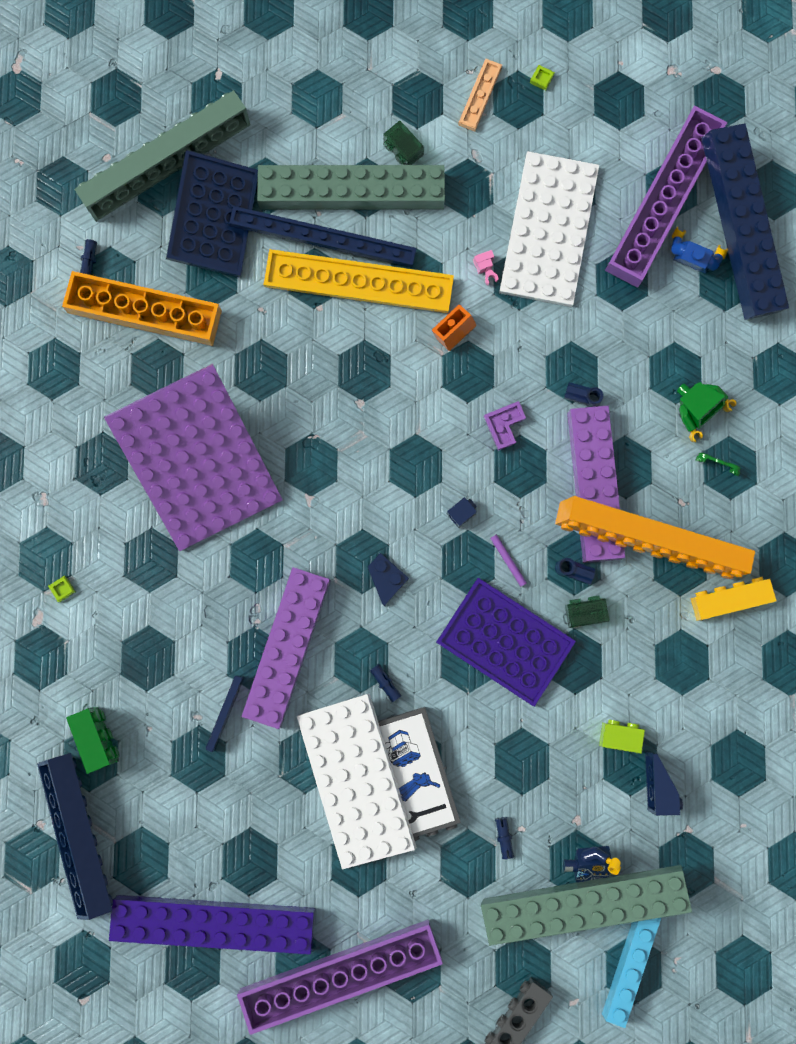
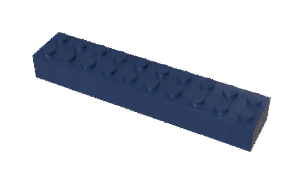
M746 123L710 130L701 139L744 320L779 313L788 309L789 304Z

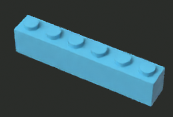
M661 918L632 922L602 1011L605 1021L626 1028Z

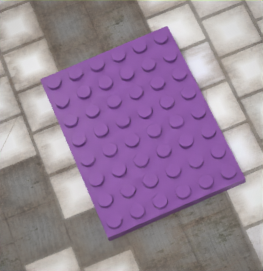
M213 364L104 416L105 421L179 551L282 501L278 489Z

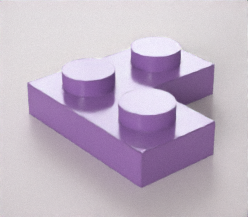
M519 401L483 416L498 451L516 444L509 426L526 420Z

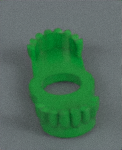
M701 452L695 459V461L706 462L707 459L730 467V473L736 476L740 475V466L713 458L708 454Z

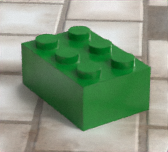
M99 707L87 708L66 717L87 774L119 762V751L112 744L111 739L113 736L111 730L106 728L104 723L106 718L102 709H99Z

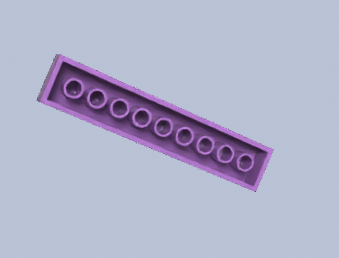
M696 106L693 107L605 270L606 272L637 288L639 287L707 161L701 138L710 130L725 127L726 121Z
M428 919L242 987L237 997L249 1034L252 1035L442 965L443 962Z

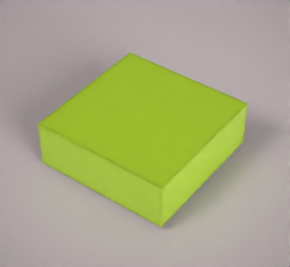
M538 65L530 83L546 91L555 72Z
M67 576L61 577L48 586L58 602L76 593Z

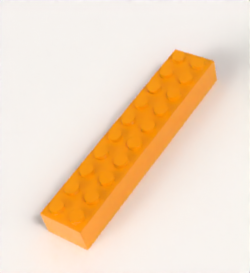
M572 496L561 501L559 504L555 525L561 526L562 530L579 531V534L582 536L591 537L592 535L602 542H616V546L624 548L629 546L633 548V551L645 553L646 551L651 553L652 557L669 558V562L686 563V566L689 568L698 569L699 567L704 569L706 573H719L721 577L726 579L751 574L755 555L754 550L577 496Z

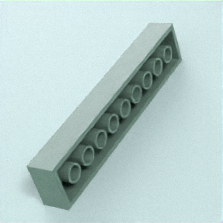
M234 90L230 93H225L216 102L209 103L203 110L193 113L187 120L179 122L169 131L159 134L153 141L146 142L140 149L130 152L124 159L114 162L103 172L96 173L92 179L80 183L74 190L94 220L98 221L183 167L186 150L204 155L249 127L251 124L246 107Z
M258 165L257 201L260 210L444 209L445 169L444 165Z
M681 865L484 898L481 903L489 946L692 912Z

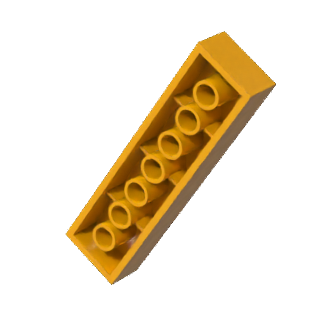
M75 271L71 272L62 305L69 314L210 346L214 344L222 313L217 303Z

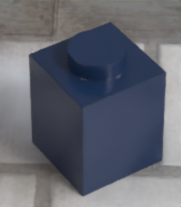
M464 497L449 509L446 514L460 528L477 513L475 510L477 506L471 499L467 500Z

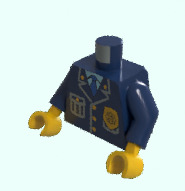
M609 846L580 848L576 850L574 860H563L564 872H574L576 882L607 878L610 873L618 875L621 869L620 860L618 858L611 859Z

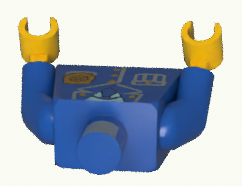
M676 227L671 236L673 238L671 251L675 255L673 260L705 274L708 269L716 270L722 260L725 259L728 248L722 249L720 248L721 245H718L714 254V251L691 241L682 242L686 230L682 232L678 229L679 227Z

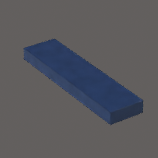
M234 676L206 746V750L214 752L217 748L244 677Z

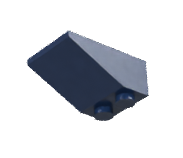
M645 751L647 810L656 816L680 815V810L683 809V801L679 797V793L657 753Z

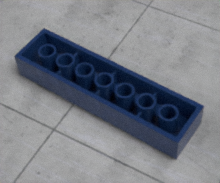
M71 753L39 762L37 766L77 919L91 920L112 911L113 899L107 892L106 886L108 881L106 875L102 873L101 866L103 862L100 854H97V839L94 834L92 835V820L86 812L87 801L81 793L82 782L76 774V760L72 757Z

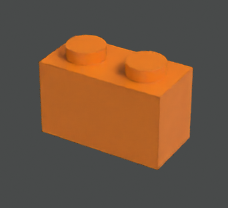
M459 304L432 329V332L436 339L450 351L477 325L472 315Z

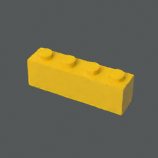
M762 576L751 579L752 583L745 585L744 581L734 583L733 588L730 589L722 586L714 588V593L708 594L707 590L695 593L696 597L690 599L696 621L776 602L771 580H763Z

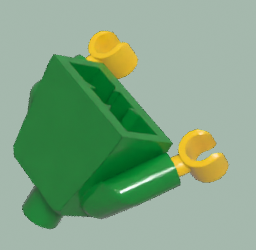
M698 382L692 388L682 384L677 390V393L682 396L680 398L679 412L687 431L691 432L689 435L691 442H696L694 439L695 433L698 434L700 439L703 438L702 432L696 431V428L700 429L722 408L725 412H730L732 409L729 407V404L732 407L737 404L735 400H729L728 395L718 385H704Z

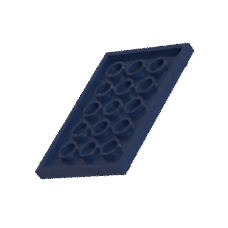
M186 150L166 260L240 278L249 230L231 227L229 222L233 206L249 210L253 209L258 170Z

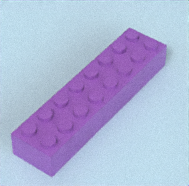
M609 406L570 409L567 417L576 496L620 510ZM580 535L583 563L622 560L625 558L624 547L616 546V542H602L592 535L591 537Z
M292 567L241 717L276 729L282 727L331 582L330 579Z

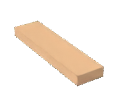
M485 59L459 120V126L474 132L476 131L501 72L502 64Z

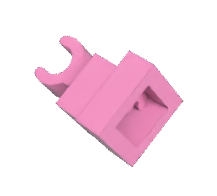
M492 250L478 254L473 259L478 274L485 272L486 285H489V277H493L495 282L498 281L497 274L492 270L494 259Z

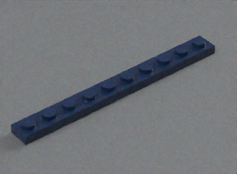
M233 206L229 222L231 227L410 268L413 266L416 252L415 247Z

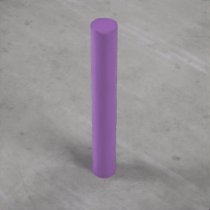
M497 534L490 538L520 587L527 583Z

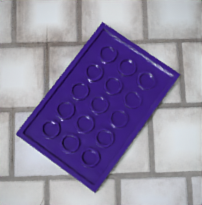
M480 578L476 579L436 641L437 644L533 707L539 701L576 642Z

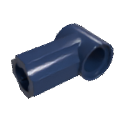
M569 382L564 399L585 404L587 407H598L603 400L604 394L597 387L589 388ZM594 394L599 400L596 402L592 401L589 396Z
M563 558L555 565V571L559 576H566L588 585L591 584L595 576L596 569L575 562L571 558ZM563 562L569 565L568 572L562 570L561 564Z

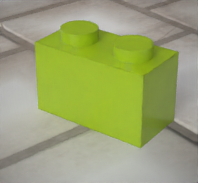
M608 720V723L602 722L599 746L642 754L645 730L639 729V724L628 723L627 726H621L620 721Z

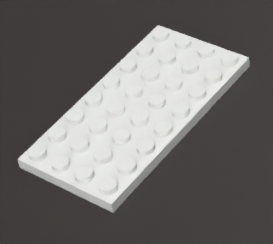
M527 151L499 293L568 307L573 306L599 165Z
M370 693L298 715L297 720L341 868L346 869L415 850L417 848Z

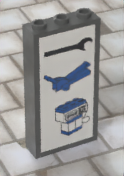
M425 707L378 721L414 840H419V836L427 834V836L438 834V830L446 828V830L457 828V824L461 822Z

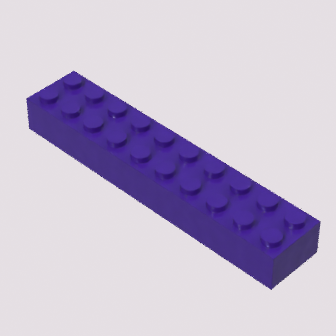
M117 895L113 899L109 941L311 954L315 908Z

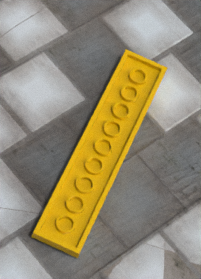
M269 249L263 285L266 288L449 313L454 275Z

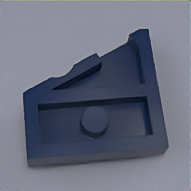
M381 553L368 566L382 605L385 606L409 578Z

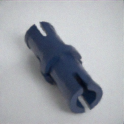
M91 239L85 240L84 253L80 259L82 261L80 273L92 274L93 264L96 263L95 252L98 242Z
M380 664L370 670L379 684L378 687L383 689L391 703L402 696L392 683V678L387 676Z
M501 817L503 825H501L500 818H496L497 841L500 842L502 859H508L507 850L510 859L514 858L511 843L513 838L512 834L509 833L507 817Z

